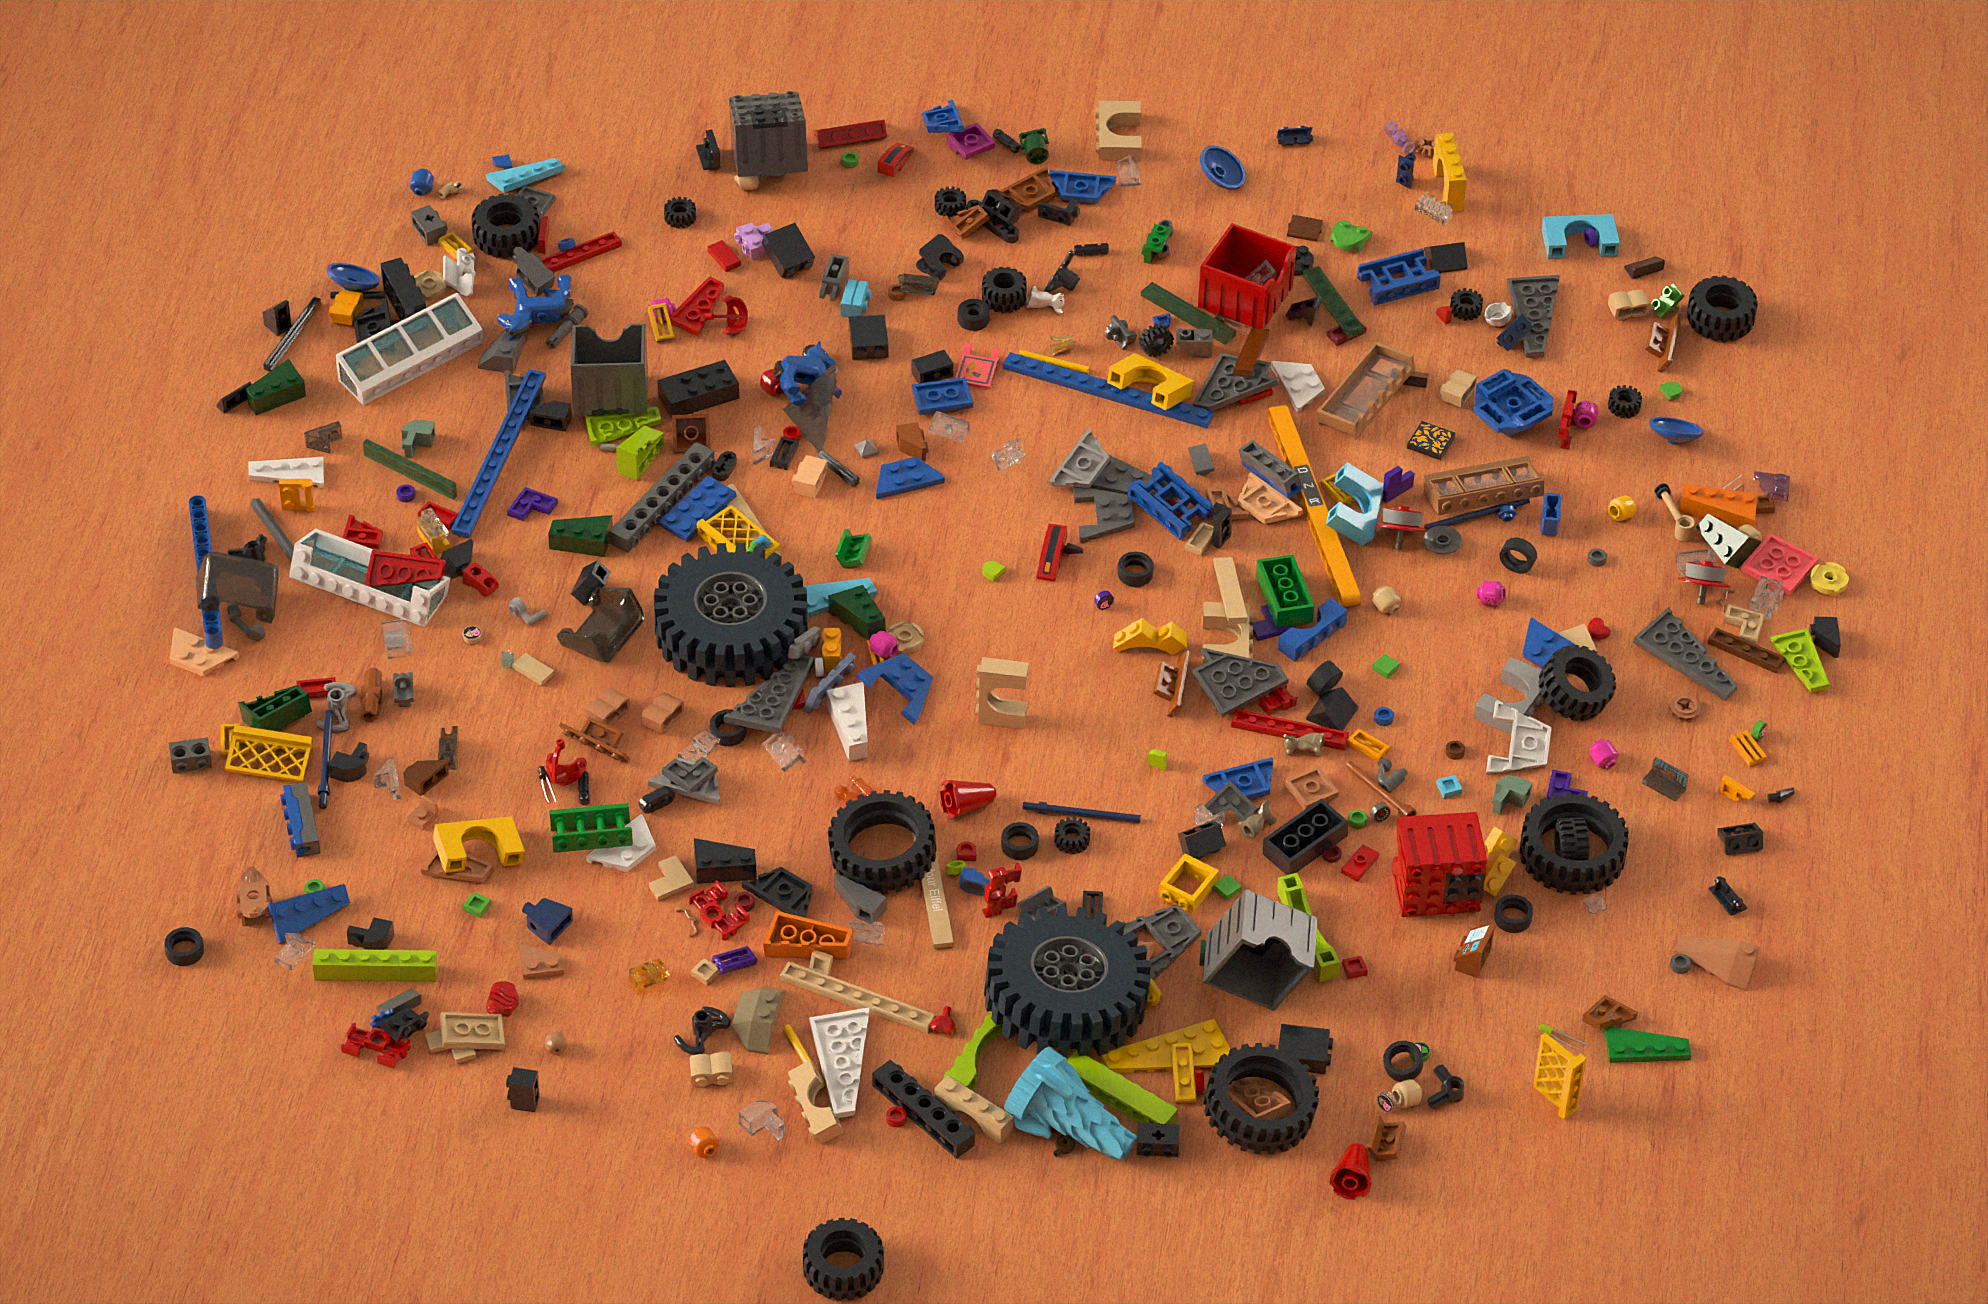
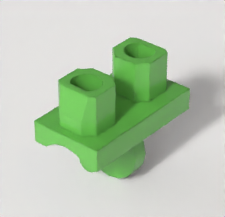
M1674 283L1671 286H1666L1663 289V295L1650 303L1662 319L1673 309L1678 310L1680 308L1678 303L1685 297Z

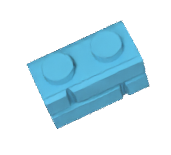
M847 280L841 301L842 317L862 316L863 312H867L868 302L866 301L871 299V289H869L867 281Z

